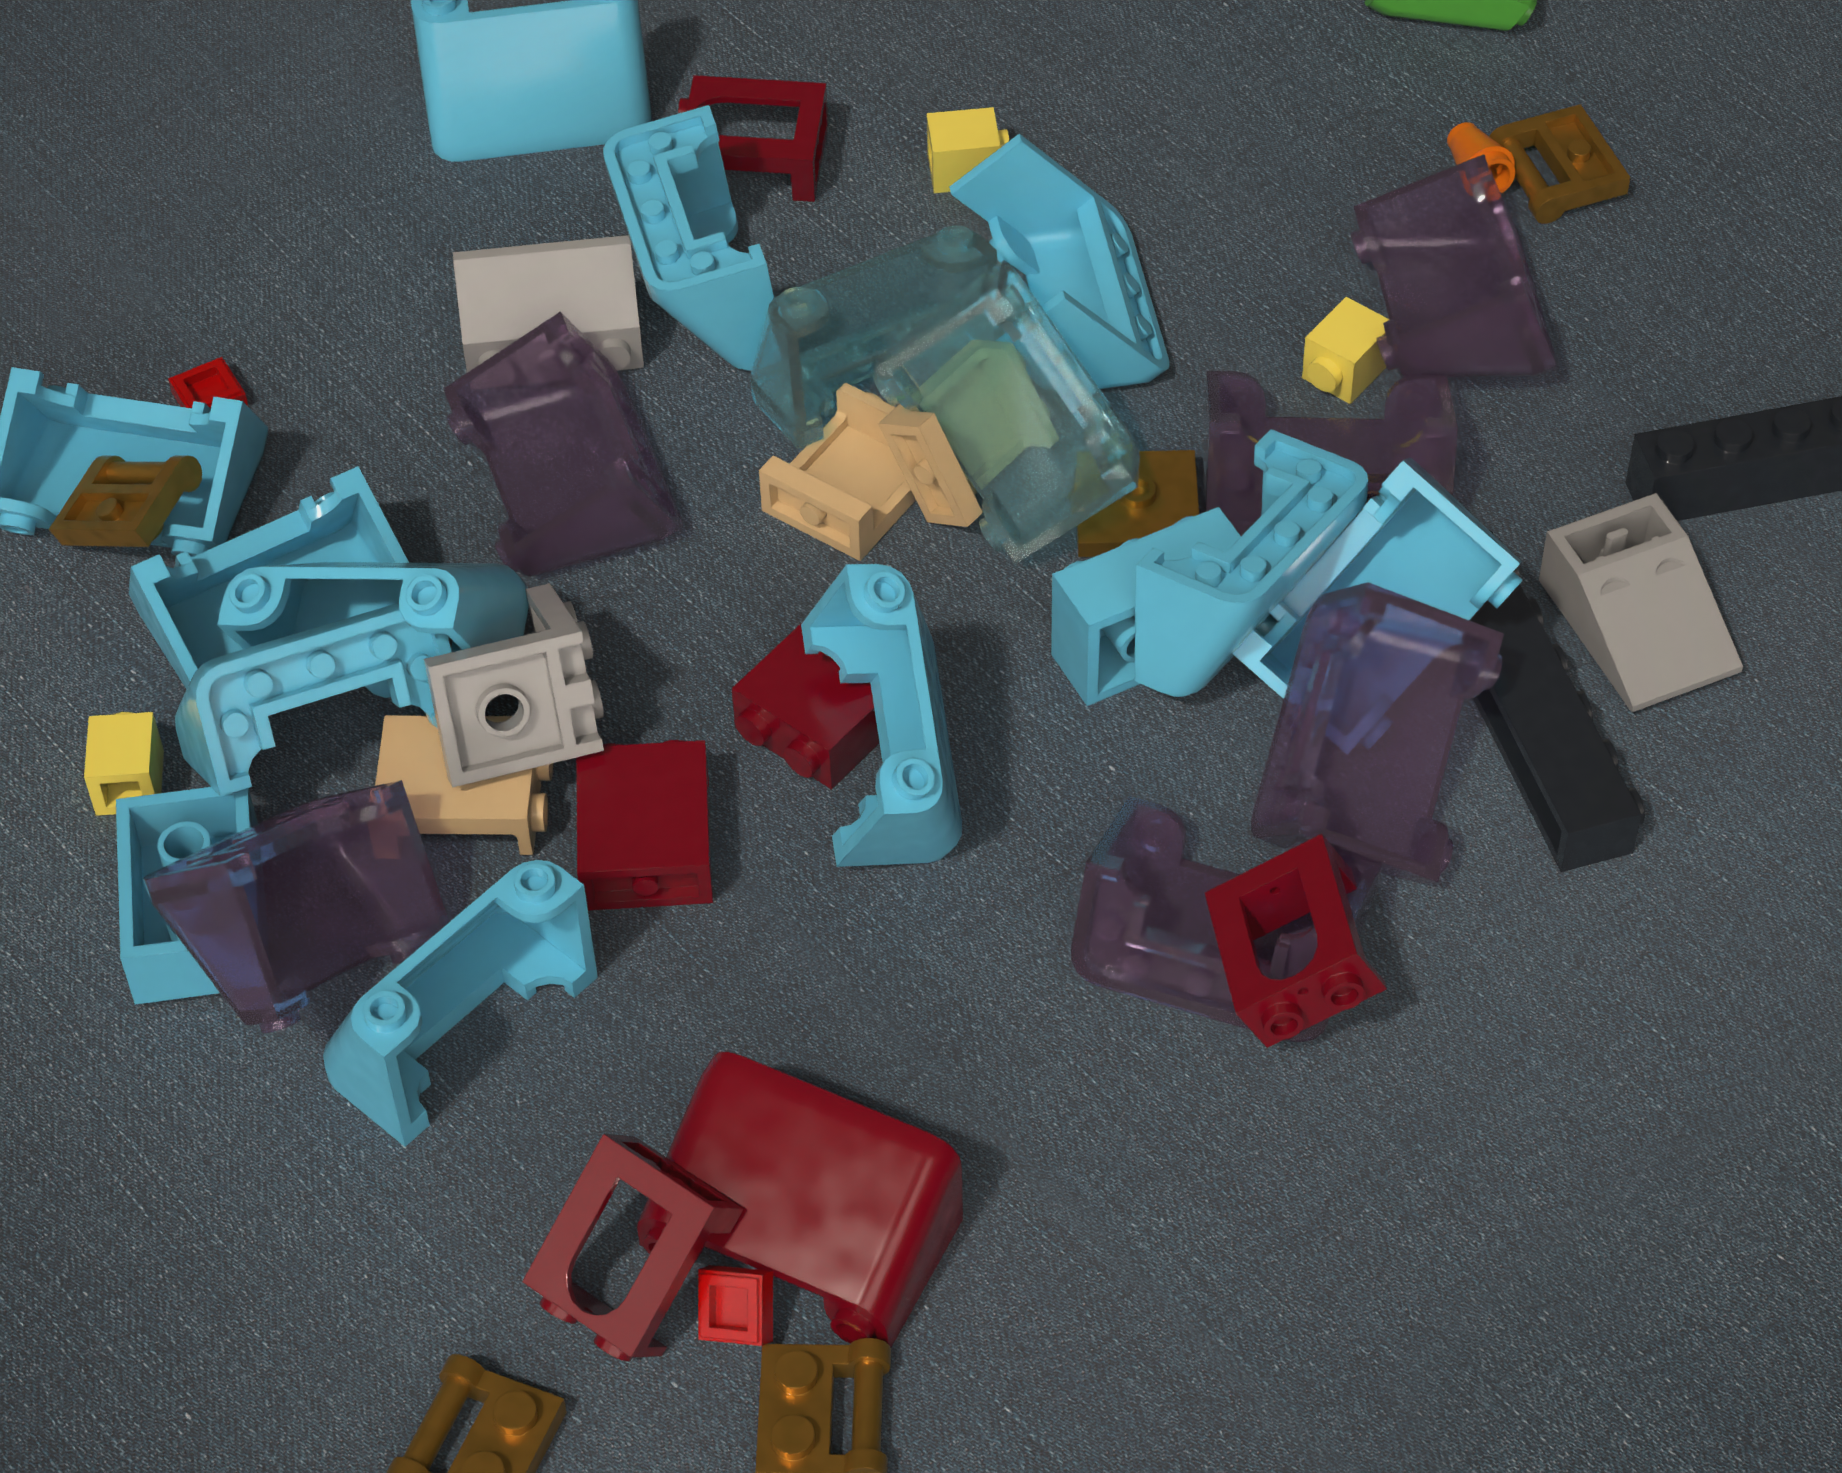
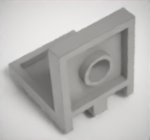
M550 583L525 589L534 633L424 659L447 777L452 788L604 751L602 738L598 734L595 720L604 717L602 699L596 681H591L586 672L584 661L593 658L589 632L584 621L577 622L571 601L562 602ZM510 694L518 698V709L510 719L504 722H492L485 718V709L494 697Z

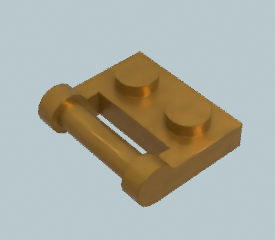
M1581 104L1502 125L1489 135V137L1512 153L1515 161V178L1530 199L1528 208L1538 223L1548 224L1556 221L1567 210L1628 194L1631 177ZM1535 145L1560 184L1548 186L1524 148Z
M175 455L166 462H125L120 456H99L92 462L50 526L49 531L61 545L149 547L151 542L162 532L165 520L183 492H192L199 487L202 481L201 465L195 457L189 455Z
M863 1338L855 1340L849 1345H763L755 1473H887L888 1458L886 1454L881 1452L883 1375L889 1372L891 1364V1348L889 1344L879 1339ZM834 1378H854L852 1450L845 1455L831 1454Z
M452 1354L448 1357L439 1374L442 1385L404 1456L394 1458L386 1472L431 1473L429 1469L466 1399L471 1398L484 1403L447 1473H536L567 1413L564 1398L487 1371L479 1363L466 1356Z

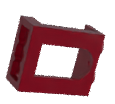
M693 75L689 98H680L678 114L715 103L799 107L794 140L719 135L720 141L718 143L725 170L791 174L792 200L815 202L828 129L826 83Z
M1322 833L1205 892L1235 1013L1267 1048L1282 1040L1292 1038L1301 1031L1339 1012L1351 1009L1362 1001L1387 989L1383 978L1365 958L1347 898L1348 893L1357 889L1352 869ZM1311 913L1317 934V949L1313 959L1302 971L1292 977L1282 980L1266 977L1260 967L1254 940Z
M603 1134L522 1282L543 1296L540 1305L548 1313L568 1323L576 1324L579 1321L595 1332L597 1335L594 1338V1343L607 1354L627 1362L631 1361L633 1357L662 1356L667 1347L653 1338L710 1233H731L743 1208L637 1137ZM621 1179L672 1215L627 1297L617 1309L613 1310L572 1282L571 1273L577 1257Z

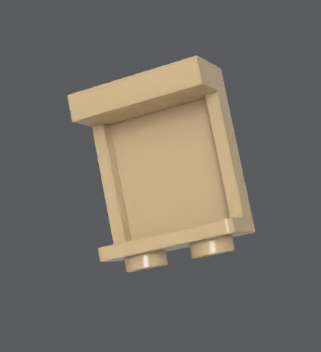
M968 341L878 423L926 521L968 527L983 513L975 494L1026 447L1049 448L1056 441V436L1047 419V411L1038 400L1026 375L1023 360L1009 342Z
M844 383L836 391L837 412L835 416L789 464L772 456L759 470L761 507L763 512L861 561L916 499L878 425L896 407L884 402L873 393L864 392L848 383Z
M385 715L371 811V822L379 857H405L408 834L514 835L518 840L520 855H534L536 832H546L548 825V798L546 793H540L541 781L552 780L553 763L452 788L447 777L438 729L429 722L427 716ZM485 716V718L492 722H504L512 717Z

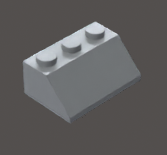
M629 235L453 252L462 344L469 385L644 368Z

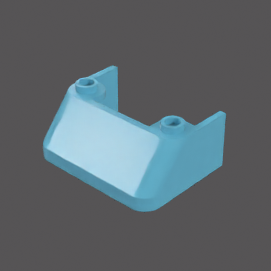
M1021 134L1015 136L949 186L952 196L988 221L992 235L989 244L998 261L1007 268L1014 266L1026 275L1035 311L994 341L1012 344L1015 351L1022 358L1026 375L1036 390L1040 392L1046 390L1053 395H1064L1149 383L1169 368L1168 354L1132 233L1124 218L1112 204Z

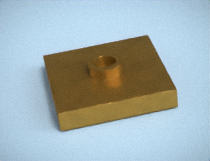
M1195 450L1074 452L1078 557L1098 556L1119 547L1128 540L1145 537L1172 526L1185 517L1199 515Z

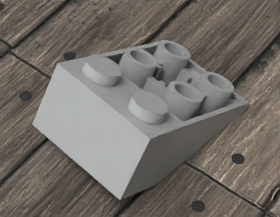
M1657 493L1547 531L1539 581L1631 712L1742 672V662L1690 539Z

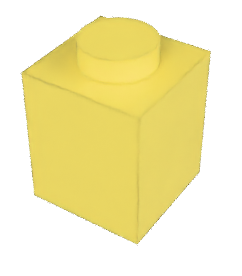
M994 107L927 113V155L934 193L950 192L949 186L1009 142L1008 130H998Z
M1345 297L1305 337L1302 378L1312 383L1319 390L1328 392L1351 404L1391 363L1395 322Z
M120 712L114 715L89 716L84 779L96 816L116 814V799L161 793L164 749L153 712Z

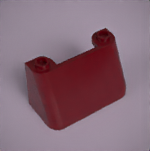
M719 1052L712 1057L698 1081L666 1156L743 1208L731 1233H710L704 1246L756 1269L773 1271V1276L822 1296L826 1315L831 1320V1329L837 1336L850 1344L858 1339L874 1338L885 1341L889 1344L890 1348L893 1346L963 1220L962 1163L959 1155L944 1140L927 1131L732 1052ZM648 1198L638 1221L637 1231L639 1245L644 1247L650 1254L672 1214ZM703 1246L702 1250L700 1251V1253H699L697 1259L699 1258L700 1254L702 1253V1251H703V1249H704V1246Z

